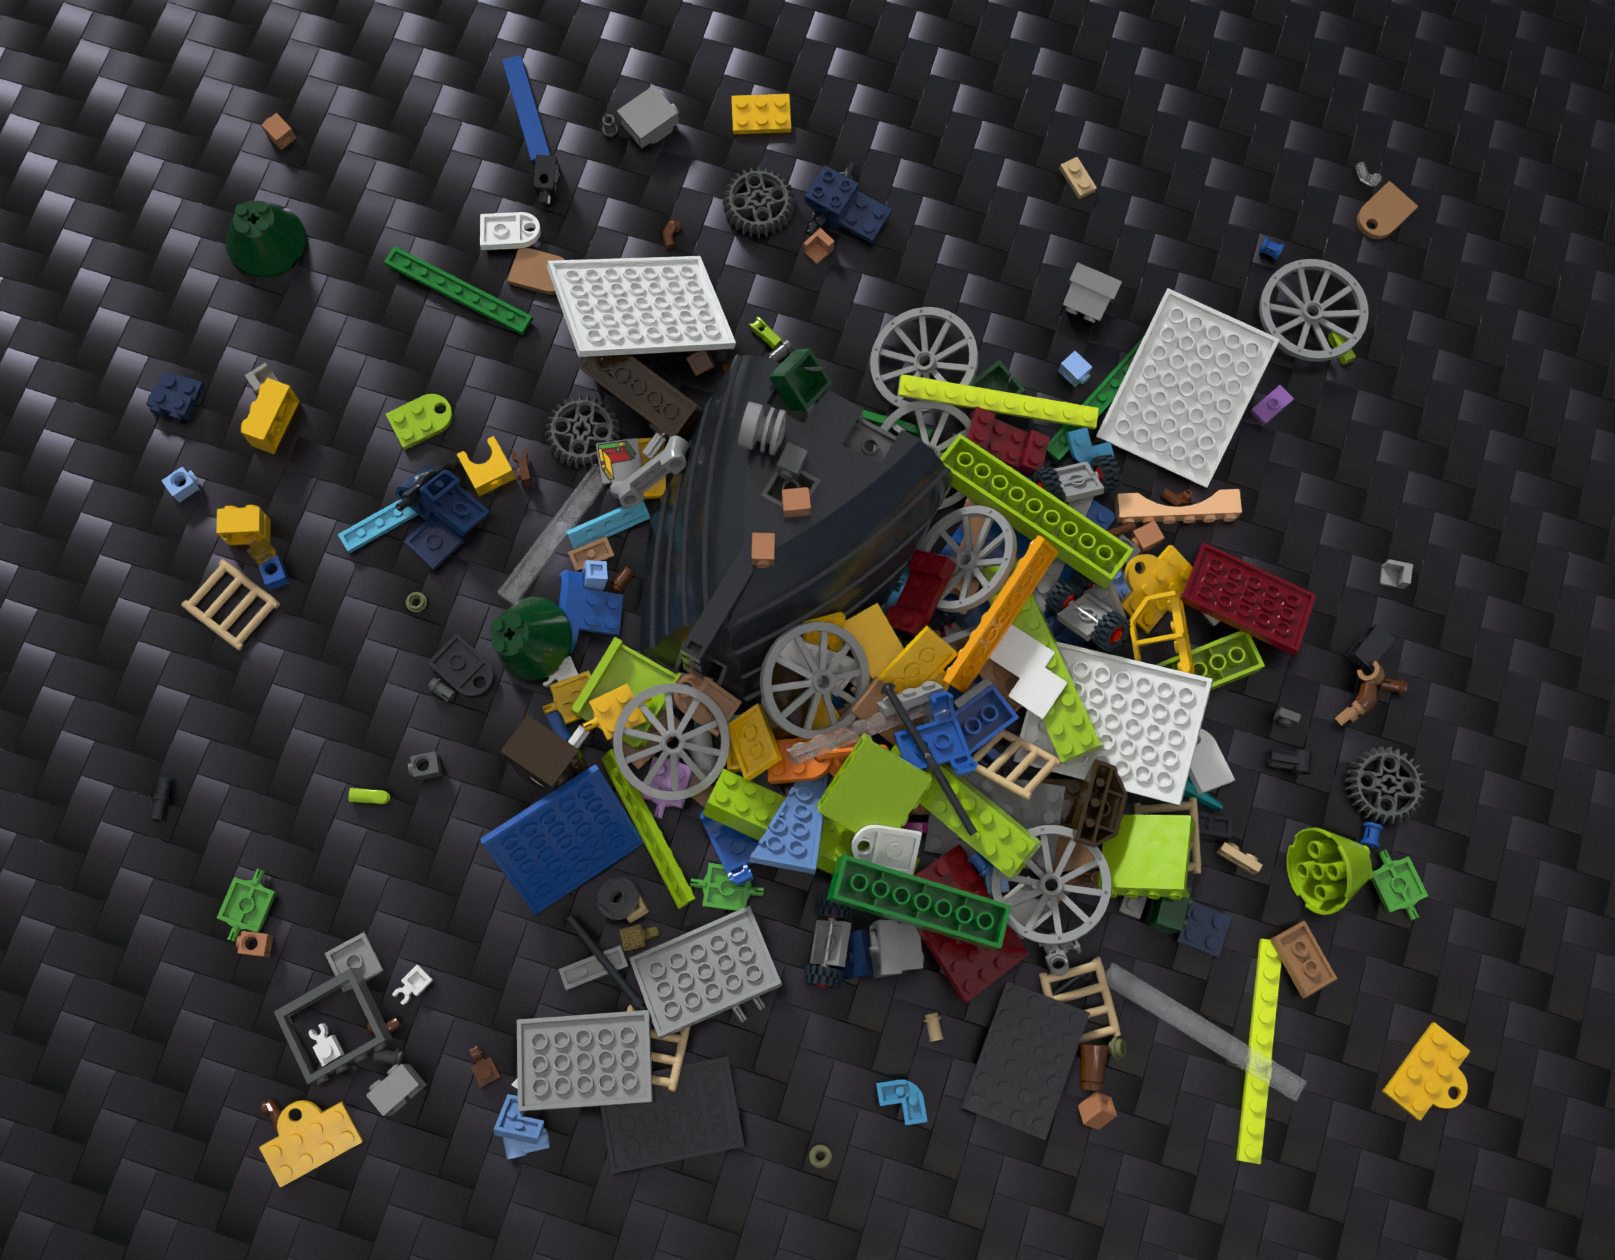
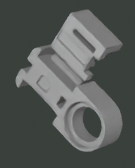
M1077 939L1064 944L1049 945L1039 943V947L1043 946L1047 954L1045 959L1048 968L1055 976H1063L1068 972L1069 964L1065 955L1068 953V950L1075 949L1078 953H1081ZM1056 961H1062L1065 963V965L1060 969H1056L1053 967V964Z

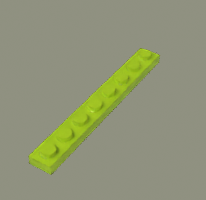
M611 749L601 760L678 909L683 908L695 899L693 891L687 884L681 868L675 861L662 831L658 828L652 812L648 809L643 799L642 793L624 777L617 764L614 749Z

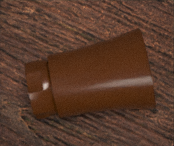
M1079 1043L1081 1089L1103 1091L1106 1061L1110 1046Z

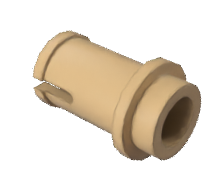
M938 1013L925 1015V1020H923L927 1024L930 1042L944 1039L939 1022L941 1017H938Z

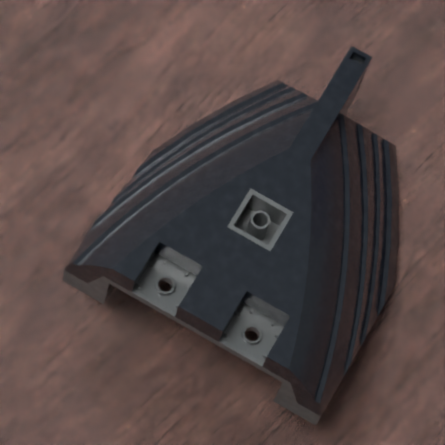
M736 355L722 380L705 405L696 430L688 443L689 448L685 454V468L673 476L656 508L650 524L641 600V655L676 674L683 665L684 670L702 680L713 662L722 666L723 669L717 685L742 702L737 709L742 713L757 703L761 704V660L765 659L769 648L785 631L804 621L842 612L846 616V621L878 603L883 612L916 549L919 548L927 534L930 523L948 494L953 482L951 470L945 466L942 460L921 439L902 429L896 437L863 419L864 409L828 389L807 410L790 411L768 377L780 363L768 357ZM749 402L764 405L765 416L768 415L771 407L776 408V419L780 410L786 411V430L782 444L779 446L775 456L769 454L770 444L767 445L765 453L761 452L760 441H757L753 450L738 446L740 428ZM788 442L808 450V458L797 481L793 479L786 480L777 473V463ZM867 443H873L876 446V450L869 452L864 446ZM807 487L809 489L811 514L784 518L782 490ZM752 533H775L774 566L758 568L756 565H752ZM851 650L847 652V656L852 653Z

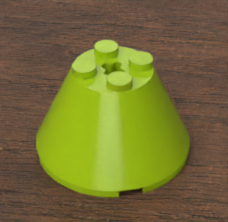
M1320 828L1304 829L1294 836L1296 839L1293 845H1290L1288 848L1287 872L1295 894L1301 896L1307 903L1305 906L1317 914L1329 915L1340 911L1369 879L1373 878L1369 848L1366 845H1361Z

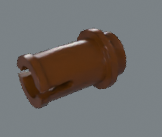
M624 566L616 579L610 582V588L618 594L624 592V587L634 576V572Z
M1384 678L1378 687L1379 690L1395 692L1400 696L1406 693L1407 682H1404L1403 679L1398 681Z

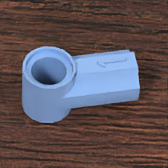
M547 1128L543 1129L538 1144L503 1137L507 1159L550 1148Z

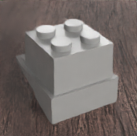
M1077 262L1070 277V288L1063 303L1066 306L1065 311L1074 315L1080 312L1085 315L1084 319L1093 323L1096 320L1100 321L1109 302L1113 303L1122 281Z
M878 920L869 926L871 944L869 951L870 956H872L874 979L923 968L922 937L916 927L897 923L894 920Z

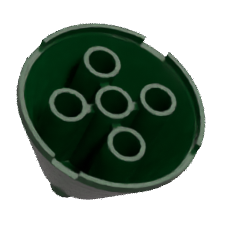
M248 201L237 205L235 208L234 216L226 234V250L234 265L245 271L246 274L255 277L277 276L293 267L292 264L299 257L301 258L306 246V233L301 220L290 209L264 201Z
M542 597L521 599L491 623V642L505 669L517 678L529 681L548 678L560 669L559 666L569 655L572 645L570 621L563 609H560L549 599Z

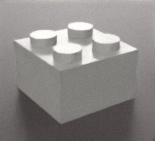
M394 1065L387 1072L389 1076L382 1081L380 1079L369 1087L370 1092L366 1096L382 1116L394 1115L408 1102L405 1099L406 1096L412 1099L427 1085L411 1065Z

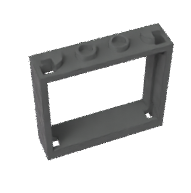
M350 968L274 1011L307 1084L316 1083L319 1085L322 1082L328 1081L330 1074L334 1072L339 1074L349 1068L348 1064L353 1061L359 1063L368 1058L367 1053L373 1050L374 1052L382 1050L387 1046L386 1043L393 1039L359 968ZM350 983L376 1038L316 1071L291 1016Z

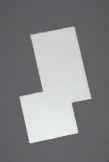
M1011 624L989 658L1020 678L1008 696L1043 719L1068 682L1045 668L1055 652Z

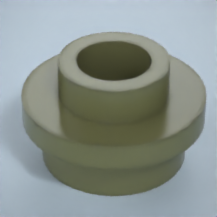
M413 592L407 597L406 606L411 612L419 613L426 608L427 599L424 594ZM420 600V604L418 606H414V601Z
M1113 1037L1108 1045L1110 1046V1055L1114 1059L1125 1057V1040Z
M824 1145L814 1146L809 1154L810 1162L817 1168L826 1167L832 1158L831 1151ZM818 1152H823L825 1155L822 1161L816 1158Z

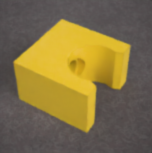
M494 436L487 439L492 456L486 463H472L464 451L457 454L479 497L516 479Z

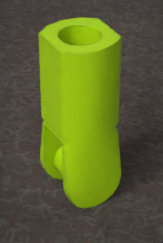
M757 317L753 324L750 323L748 325L750 330L773 350L781 345L780 342L783 339L760 317Z
M1333 331L1328 335V340L1333 348L1347 341V339ZM1352 349L1339 357L1342 365L1356 358Z
M350 788L349 802L387 804L390 801V794L382 790Z

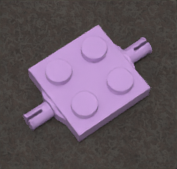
M677 754L678 790L689 788L693 771L688 765L679 762L680 756ZM653 757L649 772L657 761V757ZM665 759L649 786L659 790L672 791L670 759ZM642 793L643 799L657 804L653 817L662 819L665 807L673 806L683 809L685 799L662 800Z

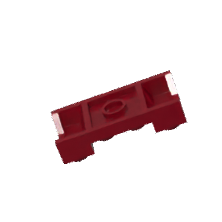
M978 406L971 412L970 417L972 421L966 436L967 439L1014 470L1030 477L1033 476L1035 471L1042 469L1050 437L1034 430L1028 433L997 420L994 413Z
M916 549L907 567L911 570V574L895 606L889 605L885 613V617L892 629L904 631L916 637L928 626L957 564L949 557Z

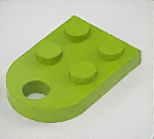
M426 394L386 413V416L403 449L407 450L446 430L451 424L453 413L450 404L444 397L437 394ZM438 406L446 407V411L442 414L435 412Z

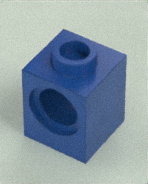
M269 555L264 557L263 561L257 562L264 583L270 590L290 583L284 563L278 555ZM277 567L276 573L269 575L270 570Z

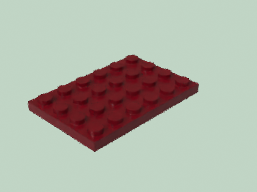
M1203 542L1180 600H1182L1183 604L1295 656L1299 651L1316 595Z
M959 844L913 875L994 900L993 896L988 894L986 885L972 863L967 861L968 857ZM1008 924L1002 948L997 950H990L916 927L963 1003L969 1002L1029 955L1015 931Z

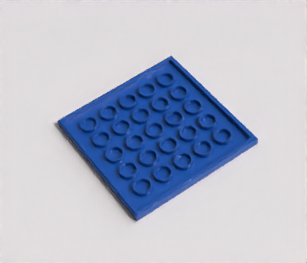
M596 764L480 838L484 847L534 915L644 844V841Z

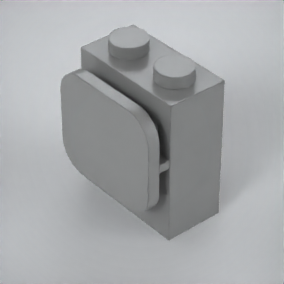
M655 85L617 110L618 121L641 148L649 143H657L670 134L674 126L679 123L677 107L674 104H670L665 93L662 90H658Z

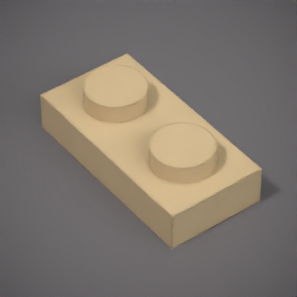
M1078 157L1060 165L1059 169L1078 199L1096 191L1097 187Z
M1228 842L1218 847L1216 853L1254 875L1260 871L1262 864L1258 862V859L1247 853L1245 855L1240 852V848L1235 844Z

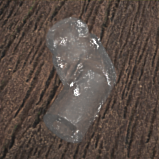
M1364 162L1358 163L1355 166L1361 182L1369 186H1377L1381 182L1380 174L1374 173L1372 175L1368 173Z

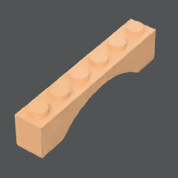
M1239 489L1218 490L1213 496L1203 502L1183 507L1157 504L1139 493L1117 494L1114 499L1115 514L1117 515L1116 523H1122V525L1131 522H1142L1146 525L1152 521L1163 522V524H1172L1175 521L1193 523L1195 520L1214 522L1216 519L1230 522L1236 520L1242 513Z

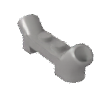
M671 436L662 452L625 481H613L610 487L611 495L619 499L620 504L624 507H634L645 499L643 493L668 473L671 472L676 475L685 468V454L689 448L688 442L679 436Z

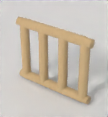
M221 559L217 570L189 601L185 600L181 606L240 651L244 646L242 643L273 608L277 609L280 606V603L230 563ZM228 572L235 579L207 611L203 613L196 605L224 573ZM241 584L250 589L251 591L221 625L211 619ZM259 596L266 604L235 638L227 630L254 599Z
M1004 729L986 742L972 756L974 762H979L1001 738L1012 742L1011 745L988 769L978 764L975 772L1018 796L1030 800L1032 792L1056 766L1060 767L1062 763L1056 756ZM1019 747L1030 752L1006 778L996 774ZM1037 757L1048 762L1025 788L1014 783Z
M1190 798L1187 802H1181V806L1172 803L1141 806V803H1134L1133 815L1189 810V815L1192 816L1196 823V832H1192L1190 851H1192V862H1189L1188 871L1200 874L1201 853L1197 799Z
M1096 957L1091 963L1069 968L1068 972L1063 976H1055L1052 973L1047 974L1046 972L1039 974L1043 994L1061 1002L1101 992L1104 1005L1085 1011L1090 1012L1089 1018L1107 1013L1110 1026L1083 1033L1080 1043L1113 1035V1037L1121 1036L1100 957ZM1096 971L1099 983L1053 996L1050 983Z
M629 1003L627 1012L638 1011L637 1009L634 1010V1008ZM690 1027L681 1030L680 1034L674 1033L662 1039L658 1038L656 1030L651 1029V1038L678 1043L675 1056L651 1052L652 1061L673 1065L670 1078L652 1075L653 1085L668 1087V1090L676 1092Z

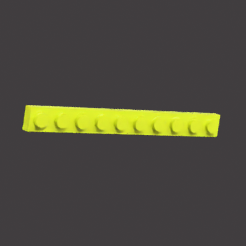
M903 374L900 376L898 396L971 409H975L978 406L990 412L1083 428L1087 427L1089 429L1097 427L1099 408Z
M1267 939L1259 940L1236 1159L1255 1164H1261L1281 970V959L1271 941Z

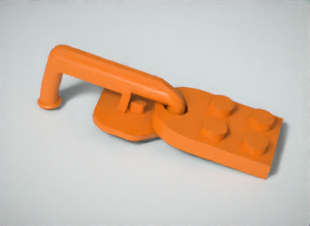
M853 737L838 738L830 746L822 739L793 738L776 740L782 760L768 769V782L770 784L814 781L824 777L828 772L835 777L858 740ZM880 745L883 748L889 750L886 745Z

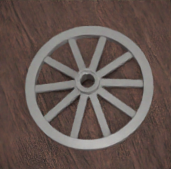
M1318 259L1294 261L1276 271L1264 287L1259 305L1260 318L1265 332L1280 339L1277 346L1293 357L1306 361H1327L1347 353L1362 337L1369 315L1365 293L1356 279L1338 265ZM1304 270L1324 272L1313 301L1310 300ZM1297 271L1303 302L1280 281L1282 278ZM1330 275L1336 277L1347 286L1322 304L1319 303ZM1274 286L1298 309L1270 303V296ZM1350 292L1356 301L1358 309L1324 311ZM1270 311L1298 316V318L1276 328ZM1358 317V322L1354 333L1351 334L1324 318ZM1302 324L1303 329L1297 346L1281 335V333ZM1319 325L1333 331L1348 341L1331 349ZM1310 327L1313 328L1323 351L1303 349Z
M916 308L898 315L882 329L871 352V374L882 396L893 406L900 408L911 402L903 400L905 397L898 395L896 397L885 386V381L898 378L902 374L907 375L916 372L913 375L915 377H922L923 375V378L930 379V376L933 375L936 380L947 382L937 371V369L966 372L960 384L971 386L978 369L979 353L976 340L970 328L961 318L940 308ZM926 318L945 320L929 352ZM919 319L921 352L900 329L902 325ZM953 324L962 332L965 339L936 355ZM896 332L915 355V358L883 349L885 343ZM968 345V365L939 362ZM881 356L914 364L884 375L880 373ZM925 361H930L928 366H922ZM921 409L922 413H932L940 411L935 409Z
M920 400L900 407L881 426L887 432L891 427L899 434L901 429H904L895 422L905 414L915 411L922 441L941 458L944 453L940 451L949 447L959 434L964 437L967 436L971 420L965 413L953 405ZM921 409L943 411L930 443ZM950 414L959 420L966 429L937 446L936 444ZM959 491L951 497L944 499L939 509L955 504L964 498L965 495Z
M969 506L953 511L930 529L918 550L930 552L934 543L942 536L958 554L956 558L946 556L957 564L952 575H956L947 584L936 608L946 612H961L984 603L1002 587L1015 562L1017 541L1009 521L992 508ZM985 517L986 520L973 549L970 518ZM962 520L966 548L964 550L946 532L948 528ZM994 520L1000 525L1003 532L981 550ZM1005 541L1003 558L984 559ZM1000 566L995 576L988 582L982 574L983 568ZM972 577H977L984 588L968 597ZM964 578L960 599L956 601L943 600Z
M819 621L798 624L781 634L769 648L760 674L762 700L772 720L788 733L807 739L826 738L839 733L850 725L857 717L851 709L868 690L870 683L868 661L859 642L842 627ZM820 631L818 667L800 636L804 633ZM829 632L839 637L845 643L826 668ZM793 639L808 664L810 672L779 656L784 647ZM850 649L855 658L857 669L832 675ZM777 662L806 677V680L772 685V673L775 663ZM858 676L855 697L834 685L836 681ZM820 677H822V683L819 686L818 680ZM808 687L782 712L779 711L772 692ZM830 691L851 704L844 715L838 720L829 695ZM813 695L804 727L800 728L789 722L786 717ZM822 695L830 725L819 729H811Z
M682 684L656 685L637 694L620 713L613 735L614 755L624 777L642 793L662 800L689 798L708 788L722 772L730 748L729 729L720 708L703 692ZM671 692L683 693L694 697L693 702L676 730L674 727ZM665 693L668 730L662 726L644 705L643 701L652 696ZM702 702L711 711L716 720L682 734L699 703ZM636 707L643 712L661 733V736L625 727L629 716ZM717 726L719 727L720 750L685 742V740ZM627 734L659 742V744L624 757L622 735ZM671 736H675L678 739V745L675 748H669L666 744L667 739ZM683 749L718 756L714 767L706 777ZM662 750L663 752L643 782L632 773L627 765L630 762ZM677 754L700 780L697 784L682 790H678ZM670 755L672 791L659 790L649 786L667 756Z
M1043 825L1030 828L1028 831L1032 835L1041 837L1046 874L1031 859L1026 865L1040 880L1022 876L1008 878L994 866L992 873L993 898L995 901L1004 903L1001 892V879L1039 887L1005 903L1013 908L1043 895L1026 926L1021 925L1011 914H1009L1007 924L1024 938L1041 944H1064L1079 939L1099 923L1107 910L1111 896V876L1108 864L1097 846L1093 848L1081 844L1090 852L1094 860L1061 877L1077 844L1076 841H1073V829L1059 825ZM1047 835H1057L1071 839L1055 873L1052 870ZM1096 866L1100 869L1102 889L1065 885L1066 882ZM1047 882H1057V889L1055 891H1048L1045 888ZM1063 892L1100 896L1101 898L1095 912L1089 918ZM1057 898L1062 900L1084 924L1062 934ZM1049 899L1051 900L1056 935L1032 931Z

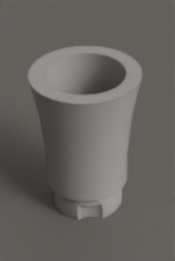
M708 731L685 740L688 743L714 748L711 733ZM688 749L693 762L706 777L714 767L717 756Z

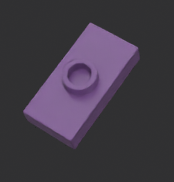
M1279 385L1259 402L1250 413L1265 426L1288 406L1294 398Z

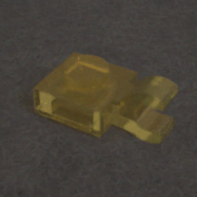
M252 533L244 536L250 547L247 552L259 566L277 555L275 549L265 539L259 542Z
M641 924L619 930L625 952L646 946L645 939L659 936L656 926L642 930Z

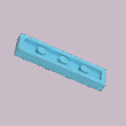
M400 499L344 530L338 536L350 554L419 514L410 507H406L401 512L398 511L395 505L401 501Z
M641 501L634 507L622 506L566 532L573 548L576 549L650 519V515L644 501Z

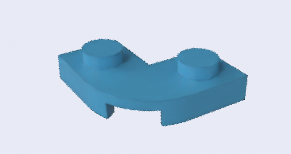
M1087 427L1066 432L1071 455L1077 462L1087 461L1091 466L1090 462L1094 457L1112 454V457L1114 456L1111 442L1095 446L1091 445Z
M908 568L901 576L896 589L893 590L883 610L884 615L889 605H896L911 574V570Z
M907 1080L876 1083L879 1106L901 1103L905 1125L928 1122L923 1094L915 1084Z

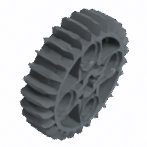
M759 166L757 171H753L750 167L749 173H746L743 169L742 176L736 173V180L731 178L730 184L726 185V191L723 193V211L726 213V219L730 220L731 226L735 225L736 231L742 228L743 235L746 232H750V237H752L753 233H756L758 238H760L762 233H764L766 238L768 237V232L775 235V229L781 231L782 225L787 226L788 220H791L794 212L795 200L794 192L791 191V185H787V179L782 180L781 174L775 176V170L768 173L767 167L764 171H761ZM764 183L769 184L773 187L765 188ZM746 187V193L736 194L741 188ZM775 197H780V198H782V199L776 200V199H774V198H775ZM736 205H743V207L738 208ZM781 211L778 216L772 218L771 212ZM752 216L753 222L744 218ZM765 218L767 221H760L759 219Z
M579 395L578 400L575 401L573 396H571L570 403L564 399V406L562 407L557 404L558 411L552 410L553 417L547 418L550 424H545V428L548 430L545 432V436L548 438L546 443L549 446L550 452H554V457L556 459L560 457L562 464L567 460L568 467L575 463L576 469L579 468L580 464H583L585 470L587 464L594 468V462H598L597 451L590 454L591 445L596 446V443L619 441V421L615 419L616 414L611 412V407H605L604 401L598 404L597 397L590 401L589 395H587L586 400H583L582 396ZM576 411L574 419L564 418L568 414ZM584 411L591 412L588 416L581 415ZM596 413H599L607 424L595 422ZM560 427H567V430L564 432L558 431ZM602 432L608 434L604 438L598 437V435ZM559 441L570 442L569 452L563 449ZM578 448L584 449V452L581 454L574 453Z
M1383 746L1377 750L1372 748L1369 752L1365 751L1361 754L1362 756L1355 758L1356 762L1350 765L1354 770L1347 771V774L1352 777L1345 780V782L1351 783V786H1348L1345 790L1352 792L1347 798H1354L1355 801L1351 806H1359L1357 813L1364 811L1363 818L1365 819L1372 816L1371 822H1376L1379 818L1380 825L1385 824L1386 821L1388 825H1392L1394 822L1398 824L1403 820L1409 819L1410 815L1417 813L1415 809H1419L1421 807L1419 802L1425 799L1420 794L1427 790L1421 788V785L1425 784L1426 781H1420L1419 777L1423 776L1424 773H1417L1416 770L1420 765H1412L1414 758L1407 760L1408 753L1400 756V749L1392 753V747L1384 750ZM1384 760L1389 762L1390 770L1384 766ZM1375 761L1374 772L1363 771L1369 763ZM1400 767L1407 774L1408 778L1399 776ZM1361 778L1367 780L1368 787L1362 785ZM1404 784L1409 787V789H1410V793H1409V794L1404 791V789H1403V785H1404ZM1363 794L1372 795V805L1368 803ZM1397 799L1408 800L1405 806L1396 811ZM1381 801L1387 805V811L1381 808Z

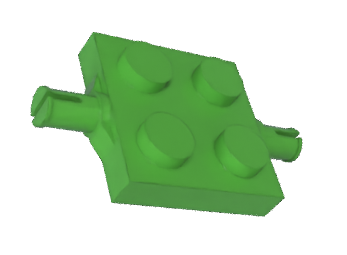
M1387 849L1379 852L1378 854L1384 865L1378 870L1373 871V878L1371 880L1387 913L1397 909H1406L1410 920L1420 917L1414 905L1419 900L1428 897V894L1410 857L1392 861Z
M714 863L708 864V871L704 880L691 878L692 883H690V887L703 889V907L731 911L745 908L750 895L763 897L762 892H764V888L752 887L751 881L740 886L732 884L723 865Z
M256 869L252 881L233 878L217 916V919L233 926L227 938L228 940L236 942L241 930H251L260 933L277 893L260 884L265 871Z

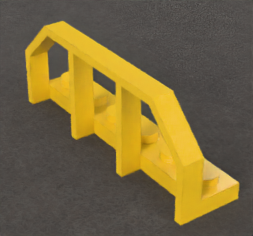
M1170 591L1146 596L1129 620L1135 660L1142 662L1139 646L1177 639V641H1174V648L1180 657V661L1177 663L1178 671L1195 675L1184 605L1182 600H1180L1182 595L1177 591ZM1170 598V600H1167L1169 612H1172L1173 615L1171 629L1174 634L1138 640L1136 622L1150 602Z

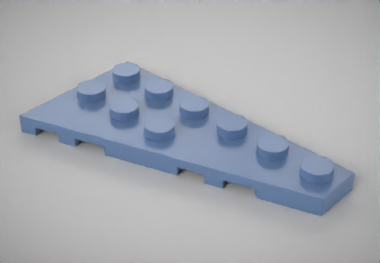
M829 772L818 780L795 782L769 824L764 836L760 839L755 851L751 854L749 862L815 874L823 814L818 812L817 803L827 790Z

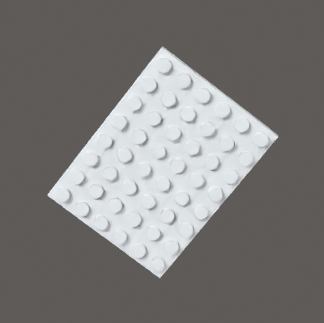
M700 256L548 261L547 269L578 357L734 349L736 345Z
M1167 288L1096 437L1106 442H1111V444L1207 488L1280 339Z
M1057 642L1104 744V748L1067 765L1062 763L1060 767L1056 766L1051 772L1084 780L1094 759H1098L1116 766L1117 773L1127 792L1181 806L1213 679ZM1027 709L1020 738L1059 758L1042 718ZM1019 747L1013 761L1020 763L1030 752ZM1037 757L1030 766L1042 769L1048 762Z

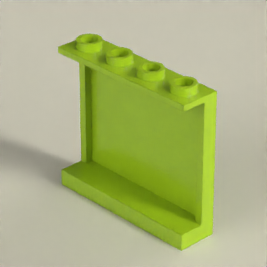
M615 637L572 706V714L588 722L594 719L589 701L627 683L635 696L656 685L677 684L681 679V674H675L623 645L621 640ZM665 693L652 696V701L644 704L659 722L661 721L659 715L662 710L666 711ZM644 714L646 723L633 728L634 730L647 733L652 728L656 729ZM627 734L622 735V742L638 751L641 746L645 747L649 741Z
M863 733L817 803L818 812L854 833L868 825H882L894 828L904 827L911 810L916 809L919 805L923 792H927L931 787L933 778L930 771L926 770L924 772L873 742L870 736Z
M1123 815L1118 835L1104 842L1102 847V854L1108 864L1111 876L1110 897L1115 898L1117 895H1125L1129 898H1138L1139 896H1147L1151 899L1169 897L1174 900H1180L1182 897L1189 898L1186 885L1192 832H1196V823L1192 816ZM1099 871L1098 888L1102 889V877Z

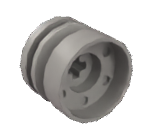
M749 402L742 420L738 446L753 450L757 441H760V451L765 453L767 445L770 444L769 454L775 456L779 446L782 444L786 430V411L780 410L776 419V408L771 407L768 415L765 416L764 405Z

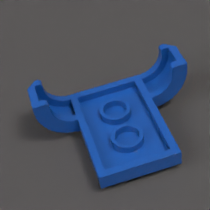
M572 570L561 572L558 575V578H561L559 608L563 609L566 613L572 629V645L569 653H572L575 648L579 630L619 636L623 595L583 588L584 578L582 572Z
M947 691L930 695L929 704L934 722L917 726L919 734L938 766L949 763L956 777L974 773L978 762L973 761L953 707V695ZM908 730L894 733L901 758L923 771L930 769Z
M702 810L700 815L701 821L731 883L740 886L753 880L754 877L748 868L753 863L749 862V858L758 846L759 840L702 815L704 811Z

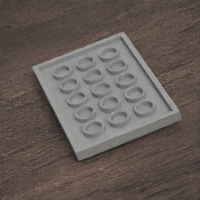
M750 906L629 958L659 1039L783 986Z
M642 1010L517 1020L518 1111L653 1102L650 1011Z

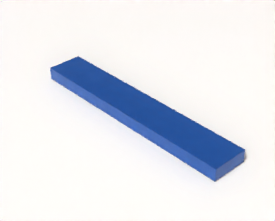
M521 55L503 59L502 62L531 162L535 163L536 154L550 156L524 64Z

